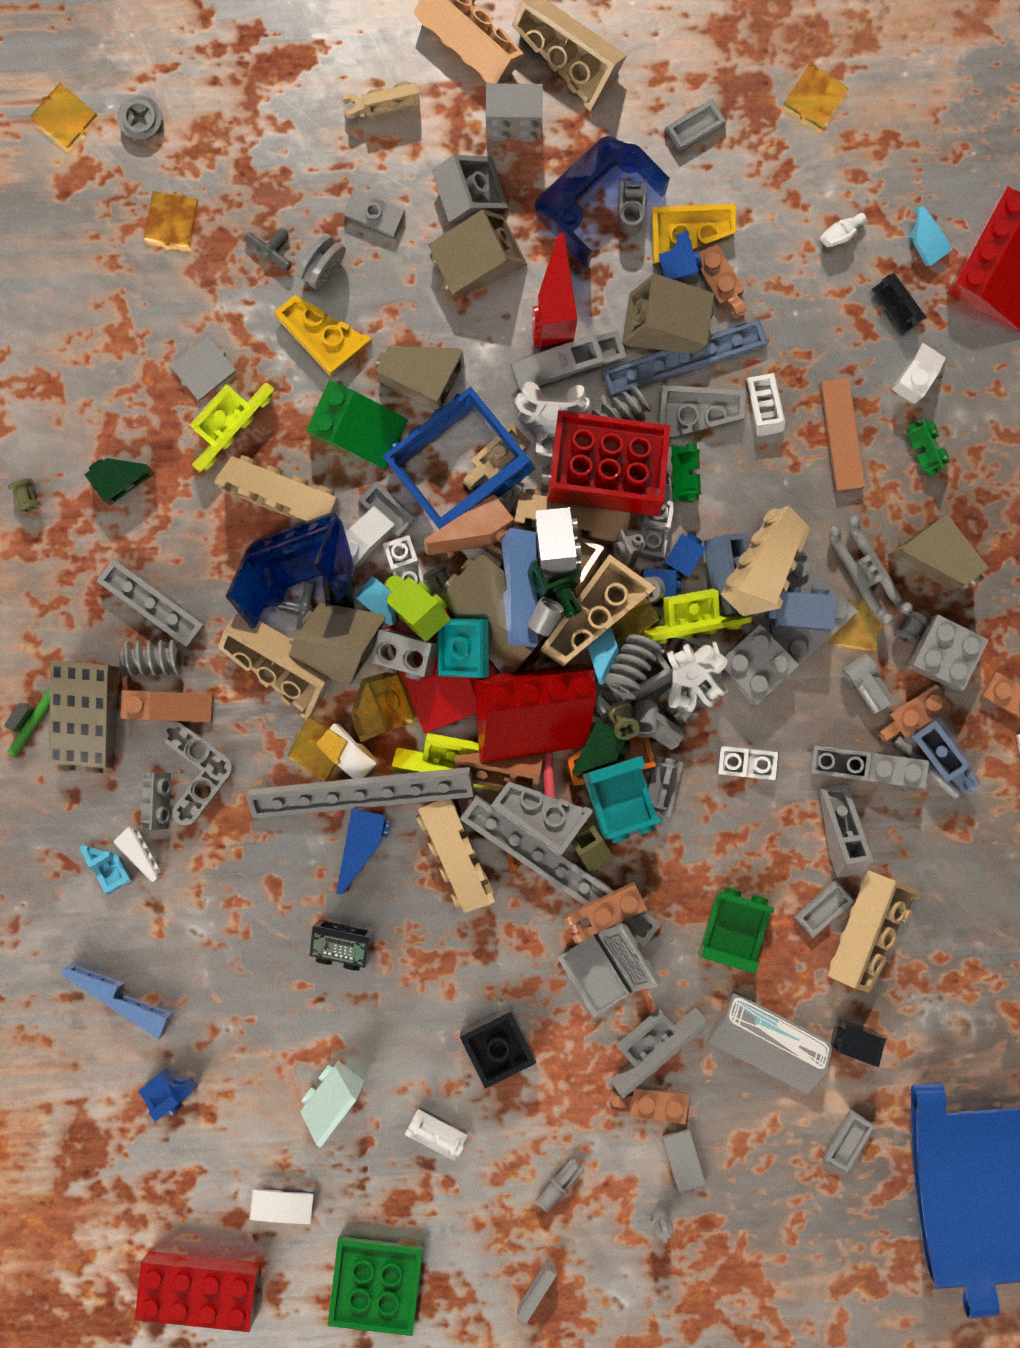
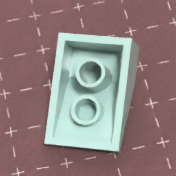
M339 1061L333 1067L329 1064L318 1077L322 1081L316 1090L311 1087L301 1100L304 1106L300 1113L315 1144L320 1148L356 1102L364 1084L363 1079Z

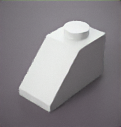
M922 343L892 387V390L911 403H917L923 398L938 376L946 358Z
M373 506L346 531L331 550L352 569L360 567L396 524L377 507Z

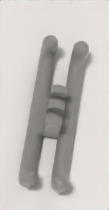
M854 515L849 518V530L865 557L855 563L841 538L839 527H832L830 529L829 538L874 616L883 625H889L893 622V616L887 614L870 588L871 586L880 582L894 606L901 613L908 614L912 611L913 607L899 593L860 527V518Z

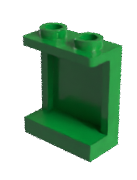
M725 887L724 891L717 889L698 955L710 961L756 974L759 965L757 957L770 913L774 912V907L768 905L769 899L752 895V898L748 899L741 897L742 891L730 887Z

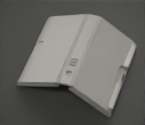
M618 923L594 934L557 957L593 1017L604 1012L636 990L654 988L660 984L658 975L648 959L645 960L637 947L638 943L626 924Z

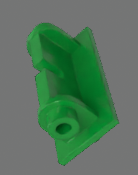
M922 418L923 425L919 426L918 422L907 426L909 430L907 435L914 450L925 447L926 451L916 456L923 474L927 473L929 478L939 473L937 470L939 467L943 471H947L948 467L946 464L950 462L945 448H939L936 438L939 437V432L933 421L929 423L928 419Z
M686 444V447L671 445L673 501L686 503L698 501L699 495L702 494L700 474L692 475V470L700 469V449H697V444Z

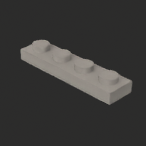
M115 559L111 560L96 581L185 647H190L205 626Z

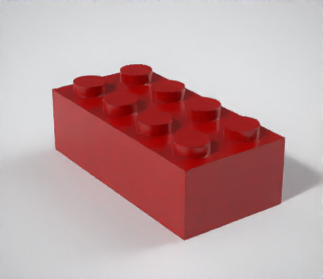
M148 1251L140 1266L135 1321L250 1332L255 1321L261 1263Z

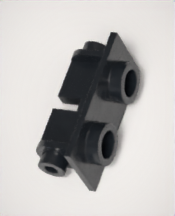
M895 273L889 274L881 280V283L871 289L903 334L927 318Z

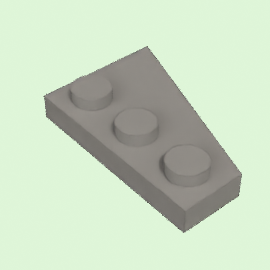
M662 385L659 424L671 425L670 438L743 419L746 390Z
M509 781L491 804L492 808L559 857L564 853L594 811L587 807L582 808L573 805L569 801L560 798L556 799L541 794L539 791Z

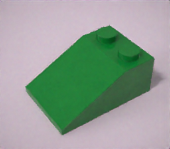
M329 380L306 432L313 439L386 471L389 464L383 458V455L393 448L392 445L399 442L408 419L352 389Z

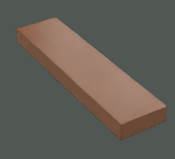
M849 377L821 381L820 389L835 492L862 489L865 487Z

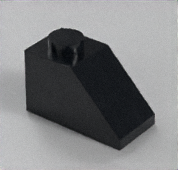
M840 1020L839 1027L835 1026L831 1041L834 1043L833 1047L839 1053L879 1067L886 1038L873 1028Z

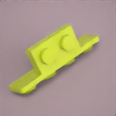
M264 383L252 398L246 402L226 384L189 425L209 443V446L192 463V466L199 472L203 469L208 470L217 460L215 455L222 448L227 449L236 438L234 434L240 427L244 429L254 419L252 414L259 406L263 408L269 403L273 397L271 393L274 391V388L270 384Z
M715 589L703 590L663 598L665 625L642 629L641 636L652 639L658 644L668 642L669 638L674 637L689 639L693 637V634L700 632L702 634H714L721 628L740 629L742 624L752 622V616H742L740 613L720 615L719 591Z
M427 733L424 752L403 748L396 749L392 770L402 773H416L454 769L456 756L479 753V743ZM473 784L474 787L502 791V789Z

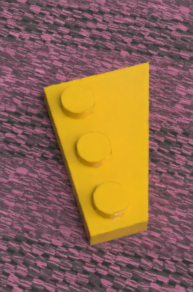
M736 204L652 207L653 265L659 263L658 254L670 251L675 246L677 234L688 231L693 250L735 234Z
M297 295L291 297L274 311V316L329 376H332L372 342V338L369 336L361 335L351 329L348 324L326 315L323 310Z

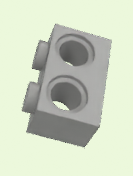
M391 629L378 630L371 663L380 665L379 670L396 673L399 670L406 672L407 678L422 681L423 677L433 676L438 655V642L433 640L425 642L420 637ZM390 645H393L396 649L394 659H391L388 655V647ZM417 651L423 657V663L420 667L414 662V655Z

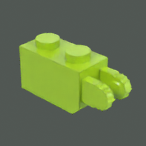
M393 575L385 582V586L391 592L388 595L387 603L396 611L399 619L425 642L451 620L444 610L447 608L446 603L437 594L432 597L433 593L422 581L417 584L410 577L404 581L400 576Z

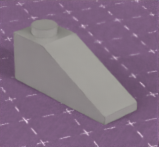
M841 784L822 787L819 792L827 844L837 878L863 874L872 863L873 857L848 785Z

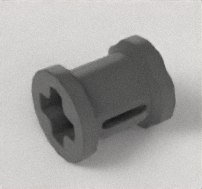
M912 610L906 614L904 622L899 630H895L894 636L907 644L916 646L918 643L917 637L924 625H928L930 621L925 616Z

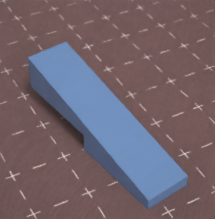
M509 528L501 540L507 589L503 593L508 644L535 648L538 645V633L531 630L527 623L537 606V591L527 572L531 562L535 560L537 562L536 532Z
M72 964L63 968L61 974L63 977L158 1040L165 1035L172 1016L171 1012L120 994L124 984L122 982Z

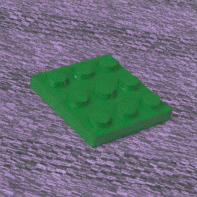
M339 1236L327 1326L413 1336L423 1246Z

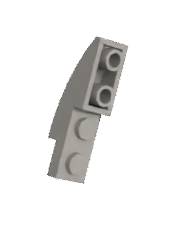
M617 330L600 336L592 335L551 348L514 362L510 366L518 391L520 392L526 382H533L537 386L568 378L575 373L624 360L627 356Z
M814 745L811 773L926 789L929 761Z

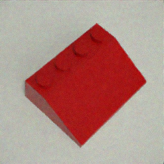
M1007 186L997 197L946 293L1019 332L1020 192Z
M559 233L538 294L537 306H533L532 339L534 346L539 345L540 352L573 342L575 338L577 313L564 233Z
M558 410L546 502L658 517L665 498L671 425Z
M448 608L444 609L450 618L456 619ZM403 621L384 628L419 637ZM435 633L429 640L438 642L437 633ZM390 645L393 655L395 657L396 649L393 645ZM417 651L414 655V662L420 667L423 663V657ZM438 655L433 676L423 677L422 681L407 678L406 672L400 671L423 734L477 714L475 678L438 676ZM489 659V675H496L494 665Z
M583 664L567 665L564 668L559 666L489 675L487 678H475L480 762L583 748L590 734L596 700L594 669Z

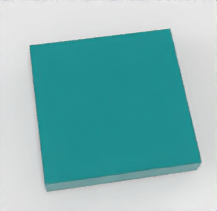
M451 618L437 632L438 676L489 677L488 619Z

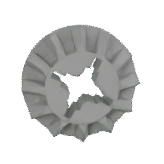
M138 95L130 97L122 103L118 111L117 120L120 129L125 135L134 140L144 139L147 141L148 137L157 135V130L162 125V112L154 100ZM133 112L140 116L146 114L144 118L147 125L140 122L135 124L137 120Z

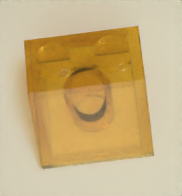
M399 670L396 673L384 672L361 680L351 712L354 729L359 736L360 742L418 722Z

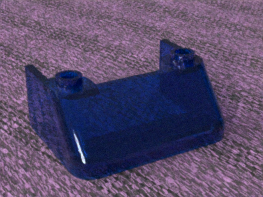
M612 136L601 138L549 186L535 202L537 218L556 238L559 233H564L566 248L585 268L590 265L592 250L574 233L583 220V211L577 201L616 165L625 173L638 172L643 179H648V184L661 197L666 194L670 180L663 170L638 145Z
M331 512L260 538L247 548L225 597L251 629L256 628L265 608L270 606L276 607L283 602L287 588L322 576L339 599L345 596L355 566L343 522L336 513Z

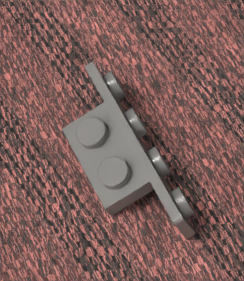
M658 1008L616 1044L622 1054L630 1061L625 1068L611 1079L613 1086L622 1098H625L630 1092L634 1091L644 1080L655 1073L665 1062L677 1054L709 1025L697 1008H693L675 1025Z

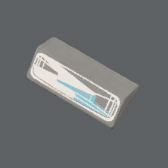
M732 991L707 1039L713 1045L806 1094H809L826 1076L834 1045L828 1040L735 991Z

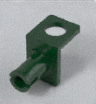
M536 560L531 562L527 573L540 598L556 597L564 609L566 618H571V613L574 616L579 614L583 608L577 601L572 589L577 586L581 578L580 573L577 572L548 584Z

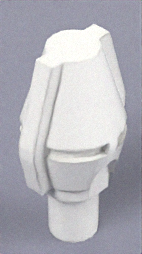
M859 213L853 218L843 219L834 223L824 232L820 240L826 247L845 243L857 234L858 227L867 222L865 214Z

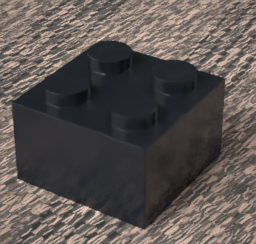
M512 1006L460 1031V1039L485 1089L537 1063L536 1055Z

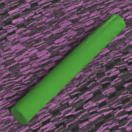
M50 687L7 750V753L17 758L50 708Z

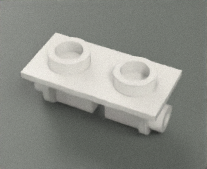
M417 1109L404 1134L453 1161L460 1155L463 1144L468 1136Z

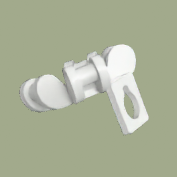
M526 382L522 387V393L516 396L515 404L520 410L518 419L523 424H530V429L536 434L535 454L537 456L552 457L553 449L544 448L542 443L547 441V437L554 438L558 410L587 414L591 409V402L585 397L586 391L583 386H573L561 399H549L542 394L540 388L535 383Z
M712 642V647L710 645L702 646L695 653L689 643L683 646L684 650L676 654L674 651L668 652L667 656L672 665L673 680L668 699L669 707L677 708V706L684 707L685 711L692 712L696 705L697 694L704 704L712 707L719 695L724 696L728 692L726 686L721 681V671L726 667L728 660L720 654L716 642ZM705 680L712 686L709 690L701 685ZM682 686L688 687L686 696L681 695Z

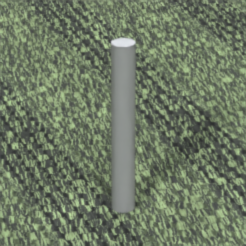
M898 735L892 741V744L908 758L927 760L901 736ZM929 762L928 776L957 799L963 791L953 781L947 783L936 767Z

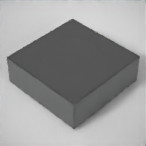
M19 703L4 727L12 732H20L35 710V707L29 703Z

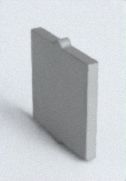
M208 335L170 365L182 380V386H187L198 401H201L237 372L226 359L225 352L219 350Z

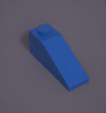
M362 809L351 810L336 894L342 895L382 843L383 837L388 838L391 821H386L387 814Z

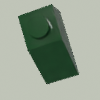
M106 458L105 460H97L90 465V471L84 475L101 499L111 506L156 473L147 464Z
M597 720L572 770V775L579 777L582 774L616 764L618 758L624 760L630 744L626 743L627 740L618 739L614 734L613 727Z

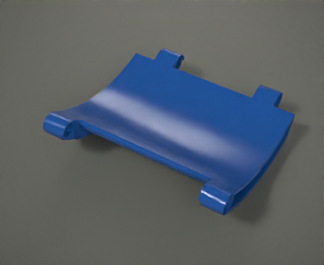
M941 1082L914 1084L911 1086L912 1155L919 1223L927 1272L935 1289L962 1287L963 1306L968 1319L999 1316L1000 1309L995 1285L1020 1283V1107L946 1113V1094Z

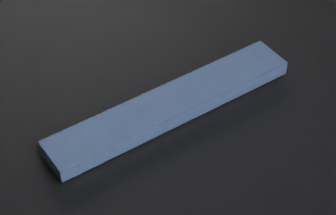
M758 318L711 334L708 345L695 354L662 350L602 370L601 375L611 399L620 396L622 392L629 393L632 386L641 389L767 347L768 343Z

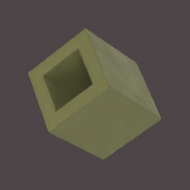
M592 822L581 828L571 841L590 874L615 859Z

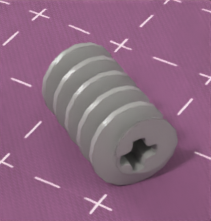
M636 386L630 388V395L627 392H622L620 394L621 401L615 397L612 398L611 407L607 403L602 404V413L597 409L592 410V415L635 420V417L638 416L643 421L646 420L644 411L650 412L645 398Z
M630 634L626 638L627 644L621 647L622 654L616 656L615 661L617 664L611 665V673L605 676V682L622 697L635 699L636 696L630 690L640 691L641 686L635 681L636 679L646 680V676L641 670L651 671L652 667L646 661H656L657 657L652 653V650L661 652L662 647L652 639Z
M159 640L157 648L153 647L152 641H148L146 649L142 648L140 641H136L134 649H131L129 641H125L119 656L120 674L122 677H125L127 673L130 676H137L140 672L142 676H148L151 671L154 676H159L161 671L164 675H170L174 670L176 675H180L182 669L181 652L179 648H176L174 640H170L168 648H165L163 640Z

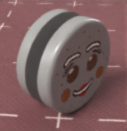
M327 233L321 235L313 242L297 268V276L302 280L304 278L314 289H319L328 282L338 269L346 252L345 246L338 242L333 245L334 238Z

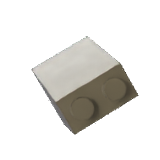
M484 209L428 244L432 252L430 258L433 264L440 269L444 277L442 279L443 285L453 295L465 296L527 266L504 216Z
M654 273L629 294L622 344L631 347L695 354L707 346L711 339L709 328L715 311V305L713 304L714 293Z
M388 346L385 353L381 352L374 367L377 368L376 373L380 384L436 411L444 406L464 366L463 350L459 348Z
M948 514L931 521L888 554L894 561L950 591L957 588L964 590L967 587H973L984 579L982 573L989 569Z
M319 603L313 612L309 610L302 621V629L296 628L289 640V643L292 644L289 656L349 688L372 653L378 630L382 628L386 616L374 612Z

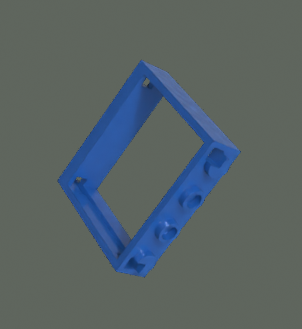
M469 387L460 395L457 393L452 402L434 411L429 420L422 425L415 426L405 439L392 445L393 448L383 455V458L438 529L493 494L499 499L536 470L529 457L472 387ZM476 408L516 459L440 517L401 465L472 409Z

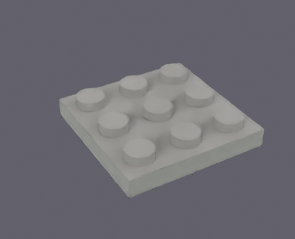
M803 552L794 557V560L797 562L795 571L789 573L786 578L790 583L789 587L801 588V593H812V589L829 590V595H837L835 630L817 631L773 627V619H768L769 612L749 615L752 616V623L755 626L761 624L799 666L858 612Z

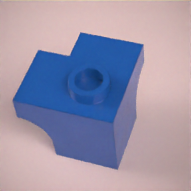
M688 231L677 234L676 244L670 251L658 254L664 277L689 285L698 282V269L703 267L699 252H693Z
M166 1068L146 1083L138 1093L146 1102L149 1115L156 1122L165 1114H168L170 1117L183 1106L181 1101L191 1094L198 1085L192 1077L186 1080L176 1079Z

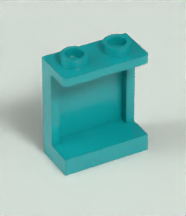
M642 756L582 774L603 840L612 839L613 843L629 839L628 833L636 830L639 831V834L656 830L655 824L662 822L661 816L657 817L641 769L646 767Z

